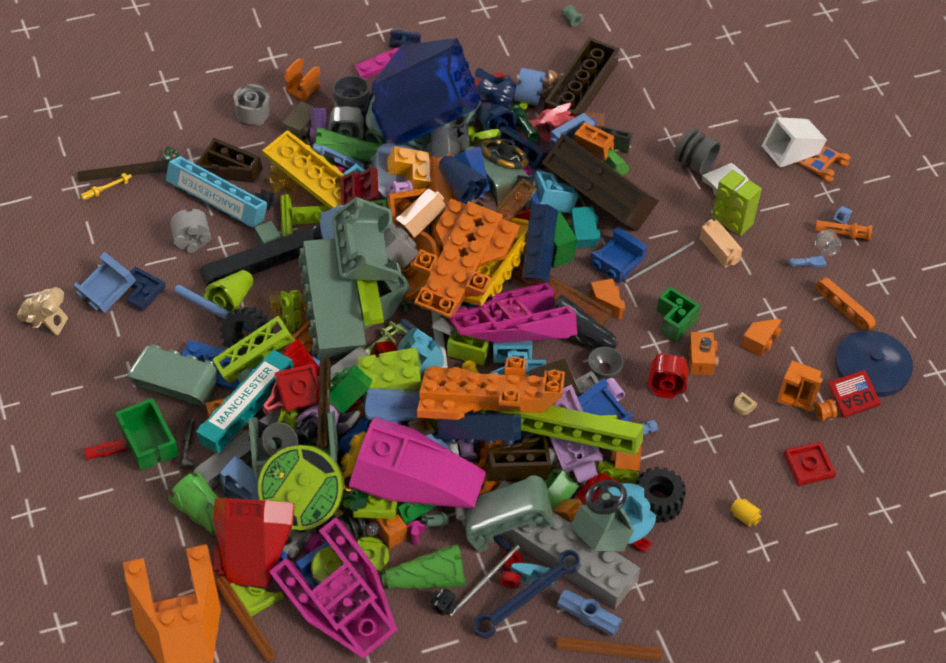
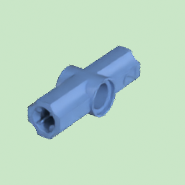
M567 589L563 591L557 602L558 607L578 617L583 625L594 626L612 637L616 634L622 623V619L600 608L595 600H586Z

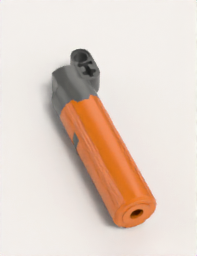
M461 113L453 114L450 117V128L445 126L433 128L431 130V143L426 146V152H429L431 179L428 188L433 192L438 191L444 197L443 202L446 206L450 199H456L438 167L439 161L444 156L454 157L460 154V151H464L469 147V130L466 118ZM444 210L430 223V235L437 241L441 253L443 251L442 243L435 232V227Z

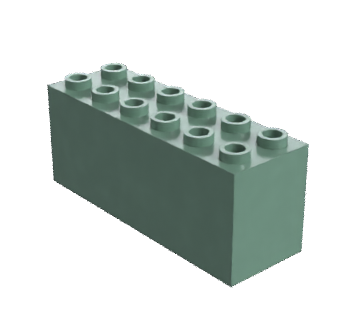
M335 238L304 241L303 248H300L298 261L299 267H302L301 283L305 285L303 296L308 308L306 309L307 321L310 320L308 331L309 338H312L313 343L311 345V353L313 357L315 356L319 360L328 358L331 361H340L355 349L361 347L365 350L366 347L356 280H348L340 276Z

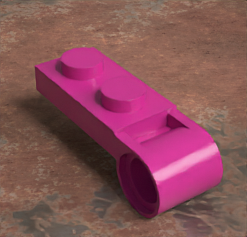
M396 48L356 64L355 68L360 77L368 79L391 68H394L396 71H403L408 67L409 62L402 49Z

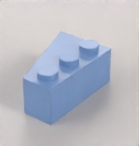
M234 456L220 472L223 495L233 499L260 500L258 495L259 480L255 478L253 469L237 456Z

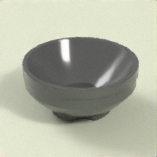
M599 347L590 353L588 367L597 377L604 379L613 378L623 368V357L617 350L611 347ZM602 365H606L610 368V370L608 372H603L599 369V367Z
M272 423L266 427L261 435V447L270 458L282 449L298 445V438L294 429L286 423ZM272 438H277L280 441L279 449L272 448L270 444Z

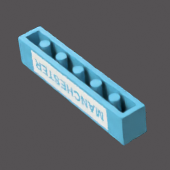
M181 156L169 162L166 181L172 183L175 187L185 190L188 194L196 196L205 203H209L216 207V209L244 222L247 226L255 227L264 221L267 202Z

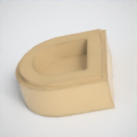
M743 392L735 398L733 403L734 411L740 415H748L757 407V403Z

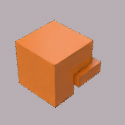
M792 361L783 379L776 402L790 407L793 404L795 407L811 412L823 380L820 378L822 371Z

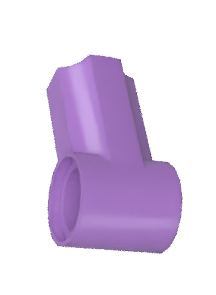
M326 108L310 109L311 144L315 143L317 128L328 130Z

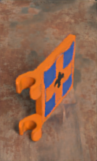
M823 146L818 155L795 163L820 175L826 182L830 183L834 179L832 176L835 172L827 168L835 160L841 166L846 167L849 164L850 155L838 153Z

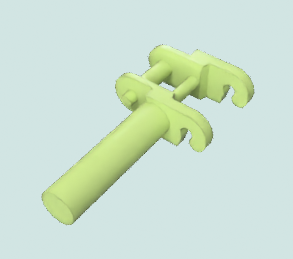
M390 321L389 326L385 329L380 328V333L384 336L366 348L365 351L370 355L374 344L377 342L392 341L397 345V342L391 336L395 333L406 335L408 332L401 325H396Z

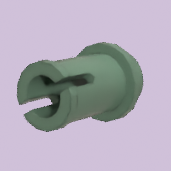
M443 512L423 514L421 522H427L422 523L425 525V528H444L448 525L449 518Z

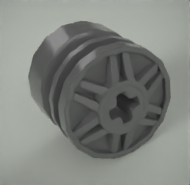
M352 75L335 81L333 85L334 107L348 106L359 108L364 118L370 99L369 83L367 80L360 76Z
M692 128L681 139L675 153V160L683 163L685 166L690 165L692 170L703 175L712 167L718 157L721 143L709 136L705 138L703 132Z

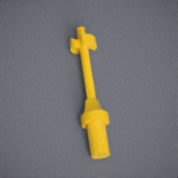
M122 173L120 179L97 188L93 186L91 190L80 194L83 201L93 196L98 197L100 192L122 181L124 184H127L128 179L132 176L131 174L126 176L125 173Z

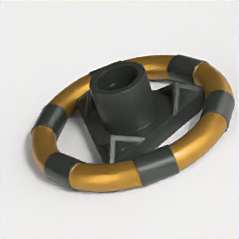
M487 138L479 143L483 156L496 165L510 169H522L529 162L527 155L510 140ZM486 145H497L491 151L486 149Z

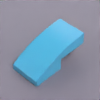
M515 563L511 566V572L518 574L521 577L520 582L525 585H529L532 580H536L550 569L528 563ZM554 581L552 584H550L548 587L552 588V586H553V584L555 583V581Z

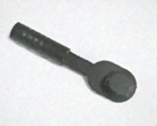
M193 420L187 421L183 439L185 445L179 469H192L194 461L187 458L188 445L191 444L195 421Z

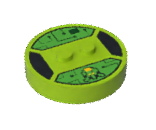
M308 445L291 446L275 453L264 465L258 481L260 500L295 503L293 526L291 528L294 530L311 529L327 521L338 509L344 490L343 477L334 459L323 450Z

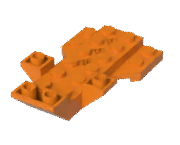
M450 199L435 227V232L443 248L439 259L438 256L420 249L412 264L427 280L414 304L451 318L457 313L465 297L484 295L491 277L479 273V268L487 265L488 262L500 261L506 258L520 230V225L504 220L502 214L470 201L466 205Z
M519 357L506 358L505 375H498L496 373L478 374L459 367H427L420 389L417 418L459 420L464 417V413L479 410L542 413L562 398L565 372L550 370L545 371L544 377L525 376L526 359Z

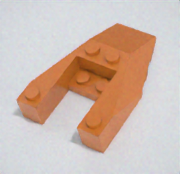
M207 544L186 549L195 594L153 603L144 558L123 563L135 628L148 650L152 653L156 663H214L221 608Z

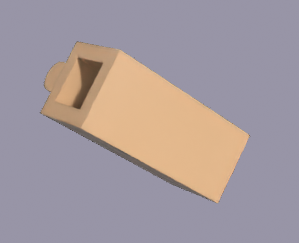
M428 188L396 220L400 226H403L415 238L446 208L443 202L444 197L438 191L433 192Z
M710 219L706 225L702 226L700 233L701 241L724 268L737 264L741 258L742 248L718 220L713 221Z

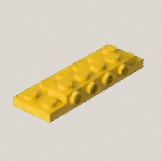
M290 131L284 132L262 150L264 157L329 209L341 205L340 178L345 175Z
M503 215L504 220L520 225V230L504 260H494L479 268V273L491 277L484 295L465 297L463 302L482 306L488 297L493 298L496 293L501 292L503 282L510 279L511 270L514 266L517 267L520 264V257L523 253L525 254L529 220Z

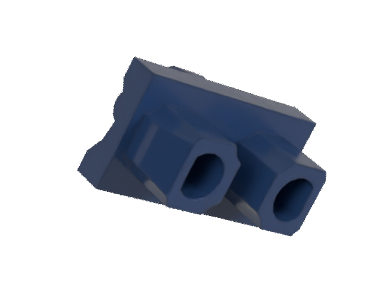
M391 29L389 47L400 48L402 51H405V49L420 51L421 34Z

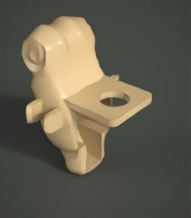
M53 287L26 299L17 313L18 319L22 322L33 324L32 328H39L41 323L44 322L54 335H59L68 319L67 315L59 307L64 299L63 290ZM56 315L60 319L58 326L54 324V317Z

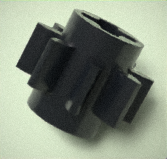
M261 189L260 193H255L256 197L267 202L266 210H270L271 206H276L277 199L274 198L275 193Z
M300 421L294 429L298 442L302 445H308L309 443L313 445L318 438V426L313 421Z
M443 589L440 592L436 590L431 596V608L439 615L443 616L447 612L452 614L457 607L455 605L457 603L455 601L456 596L448 589Z

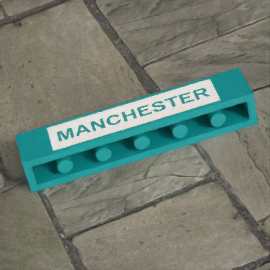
M275 350L265 356L256 369H253L250 375L237 386V389L230 396L226 397L223 404L212 412L206 422L199 426L196 431L199 443L219 454L270 398L276 382L274 373L294 368L292 359Z

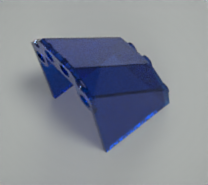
M458 38L401 45L372 83V92L375 95V100L372 102L371 110L375 115L384 140L393 142L397 146H402L476 110L482 101L481 94L478 92L475 84V78L471 74L469 63L464 56L463 47L460 45Z

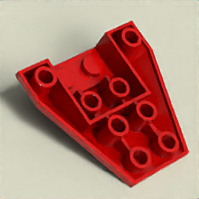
M215 498L213 522L225 578L229 584L269 586L272 578L270 571L277 566L293 526L295 503Z

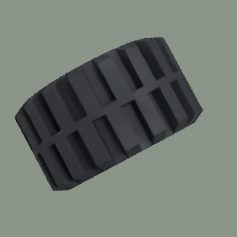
M244 307L227 313L225 315L226 319H223L221 322L223 326L220 327L222 332L220 338L224 340L222 344L229 349L245 338L242 332L244 322L250 327L251 333L269 322L267 319L269 317L268 314H263V310L257 309V307ZM265 336L255 338L254 344L260 345L263 343ZM248 347L240 348L237 355H245Z
M654 467V470L651 468L646 469V473L642 472L635 484L644 488V498L650 503L649 510L656 515L655 523H660V521L666 523L669 518L671 520L675 519L676 515L681 513L686 495L685 482L681 481L682 477L680 475L676 476L675 471H668V468L665 467L663 469ZM654 491H659L666 494L668 497L656 498L650 493Z

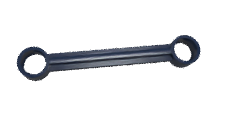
M574 550L563 551L556 565L490 615H479L474 621V629L477 635L485 639L492 637L496 632V626L565 573L573 574L577 572L581 566L578 553ZM566 556H574L577 559V564L572 568H566L562 565V561ZM483 620H490L493 624L492 629L487 633H482L478 630V625Z

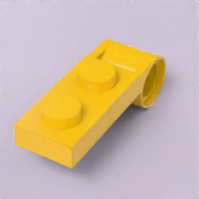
M365 432L354 435L350 442L352 447L349 453H346L341 460V464H343L341 468L343 484L345 478L351 481L358 455L367 434ZM344 485L343 493H349L355 489L347 488Z

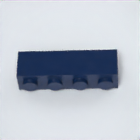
M548 204L531 205L522 278L531 283H549L558 210Z
M464 413V417L459 420L438 419V438L445 439V442H458V439H464L465 443H475L476 440H483V443H495V440H502V444H514L515 440L521 439V414Z

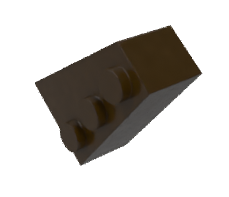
M214 137L196 162V165L226 180L255 182L263 170L259 156Z
M541 434L536 438L522 439V442L517 444H506L488 450L485 462L488 481L525 480L533 475L547 480L552 466L546 436Z

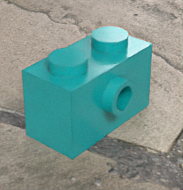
M594 207L572 208L570 222L571 229L577 238L576 249L596 248L597 241L600 240V230L596 228L598 215L597 213L594 214Z

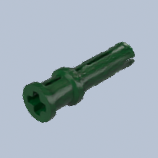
M511 105L508 109L516 114L517 126H520L530 141H536L539 138L537 137L539 133L528 121V115L523 112L520 105Z

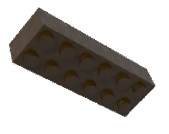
M589 37L544 101V110L555 109L560 105L571 103L570 108L567 110L571 112L570 116L576 118L583 114V112H586L617 66L620 49Z

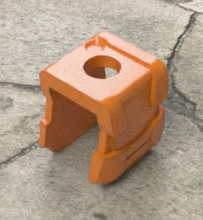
M299 58L285 71L286 93L300 101L306 102L321 87V83L318 82L320 67L315 66L303 77L302 68L304 60Z

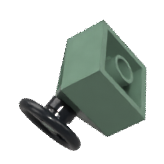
M603 480L594 484L586 494V505L579 507L570 525V528L594 551H624L634 532L628 516L622 509L627 500L625 487L614 480ZM608 486L617 488L621 493V497L612 495L608 490ZM601 488L600 498L592 503L593 494Z

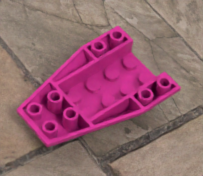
M374 417L358 455L349 488L388 501L474 509L486 472L412 428Z

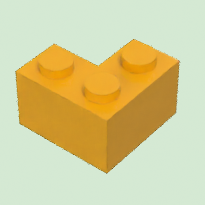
M394 146L387 158L388 174L403 176L405 180H410L413 190L427 189L431 182L429 152Z

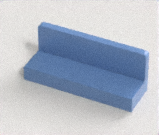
M369 388L365 392L363 402L366 419H374V417L397 421H412L416 419L420 391Z

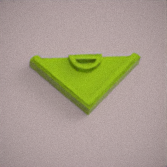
M234 583L230 584L250 616L284 599L281 592L273 593L261 588L250 586L247 588L237 586Z

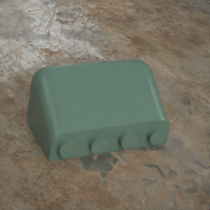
M155 344L145 346L129 369L126 378L134 386L205 407V402L210 401L220 374L218 368L215 367V363L208 360L201 362L198 361V358L191 355L184 357L179 352L171 349L164 351Z

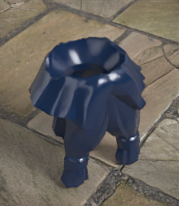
M478 67L475 71V76L483 80L479 81L476 87L478 90L470 87L468 92L478 99L506 108L509 107L516 90L511 77L507 75L500 79Z

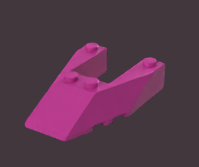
M547 282L497 293L493 298L491 297L490 300L485 301L482 306L475 305L468 309L466 306L458 309L454 316L447 318L459 334L496 343L569 338L577 334L576 313L569 306L551 309L555 306L554 290Z
M335 517L319 531L345 564L314 589L293 562L287 558L274 567L270 573L307 622L360 657L365 658L398 630L376 567L345 525Z

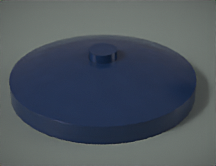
M860 331L849 335L840 343L835 355V368L840 378L866 370L877 396L886 397L900 392L908 384L913 372V361L907 348L894 337L878 331Z

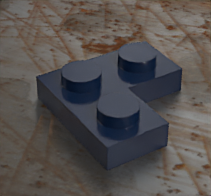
M135 266L130 271L136 279L130 286L135 291L127 298V304L143 312L163 291L166 285L164 281Z

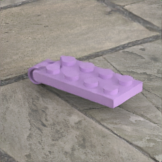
M572 385L563 388L562 398L552 405L583 412ZM550 437L562 469L568 476L570 475L569 472L574 471L578 482L581 483L598 475L593 462L598 459L600 462L604 461L598 447Z

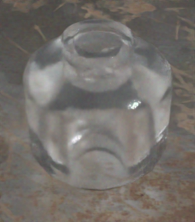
M833 230L819 232L814 241L820 254L825 257L837 255L842 247L841 240Z

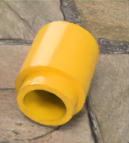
M738 498L731 506L730 511L733 513V516L749 527L752 525L756 526L762 518V515H760L761 510L746 499Z

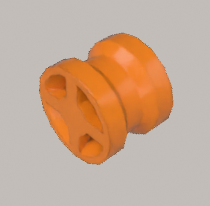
M828 399L824 403H815V415L820 422L825 421L826 418L833 419L837 417V408L832 399Z

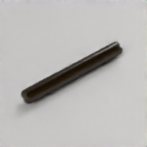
M166 160L83 170L78 171V180L83 182L121 177L122 173H125L127 176L129 174L137 175L167 171L168 164Z
M322 358L319 367L317 438L319 449H327L329 447L327 413L330 412L331 360L328 358Z

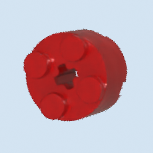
M664 353L657 354L650 363L648 388H651L656 396L666 399L676 398V395L680 393L681 395L684 394L687 389L689 371L686 359L675 355H665Z

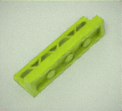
M357 280L365 326L384 323L377 281Z
M277 316L212 360L223 378L231 384L237 380V376L242 371L255 368L273 350L279 352L294 342L295 339L281 318ZM279 323L282 330L276 334L270 333L271 328ZM265 336L263 343L260 345L254 344L255 338ZM248 347L245 355H237L240 348ZM232 358L228 366L225 368L221 366L220 362L222 360Z

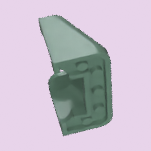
M469 146L466 150L461 151V153L477 148V146ZM486 147V149H487L488 151H491L492 149L495 148V147ZM483 156L490 188L488 192L495 198L497 212H500L504 206H514L517 175L529 176L523 169L505 168L496 165ZM535 180L533 185V191H535V189L537 188Z
M355 197L334 214L332 224L339 273L342 278L348 280L393 281L401 276L400 265L395 261L388 263L383 234L391 227L393 222L391 209Z
M535 475L480 495L477 498L474 509L466 508V537L479 553L488 550L487 543L488 541L490 543L494 542L493 536L526 524H530L534 528L537 527L536 523L544 524L546 529L556 526L546 483L541 477Z

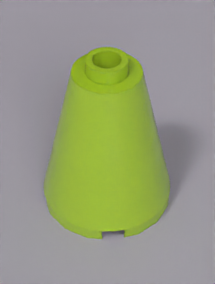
M241 270L213 282L205 288L204 298L229 312L238 309L253 285L252 275L247 271Z

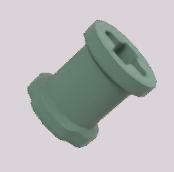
M568 5L563 9L562 16L570 21L572 27L578 26L583 21V16L575 11L573 5Z

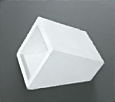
M776 117L762 147L779 167H784L818 155L827 139L808 119Z

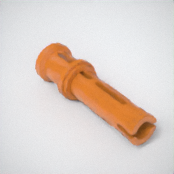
M817 220L815 231L847 235L851 239L861 238L870 242L872 225L867 227L857 225V223L847 225ZM826 227L841 228L842 230L832 229V228H826Z

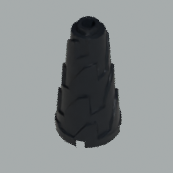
M560 295L554 303L556 305L551 309L569 306L576 313L577 334L570 336V339L595 349L599 347L616 348L618 342L611 331L597 323L596 319L585 313L581 307L567 299L566 296Z

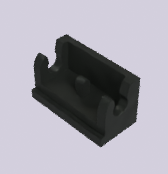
M598 125V129L614 136V149L622 150L628 154L632 133Z

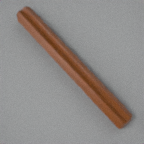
M224 576L215 580L217 589L266 662L274 660L276 653Z
M560 636L556 638L555 647L560 650L655 661L662 659V649L656 647Z

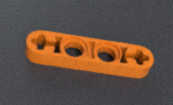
M825 277L816 283L817 291L861 330L869 331L876 325L874 317L830 279Z

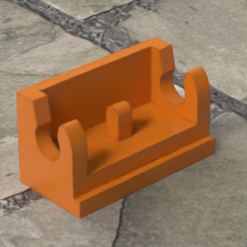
M585 122L574 134L575 141L603 160L608 158V149L611 151L614 149L613 135Z

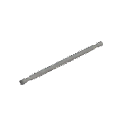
M694 241L644 268L630 278L625 279L624 282L628 283L630 280L682 252L689 246L694 245Z
M516 545L511 552H509L456 605L457 607L455 608L453 613L449 615L452 617L456 610H458L513 555V553L520 548V546Z

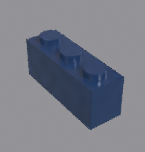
M501 126V136L497 139L512 141L515 146L527 155L529 165L534 168H545L542 162L550 151L530 141L511 127Z

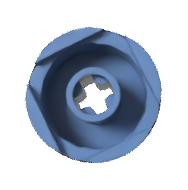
M521 68L514 100L538 106L543 90L542 82H544L546 73Z

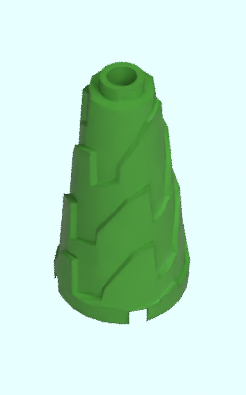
M317 128L315 144L324 145L358 162L369 163V157L374 156L380 147L377 143L358 140L357 138L325 130V128ZM322 155L327 162L336 163L334 162V159L326 155Z
M195 472V477L190 473L172 489L175 495L172 497L169 494L168 501L195 523L216 536L213 513L214 501L218 497L199 472Z
M452 545L414 558V560L402 563L399 566L386 569V573L382 574L383 584L388 586L389 589L454 588L466 586L459 545Z

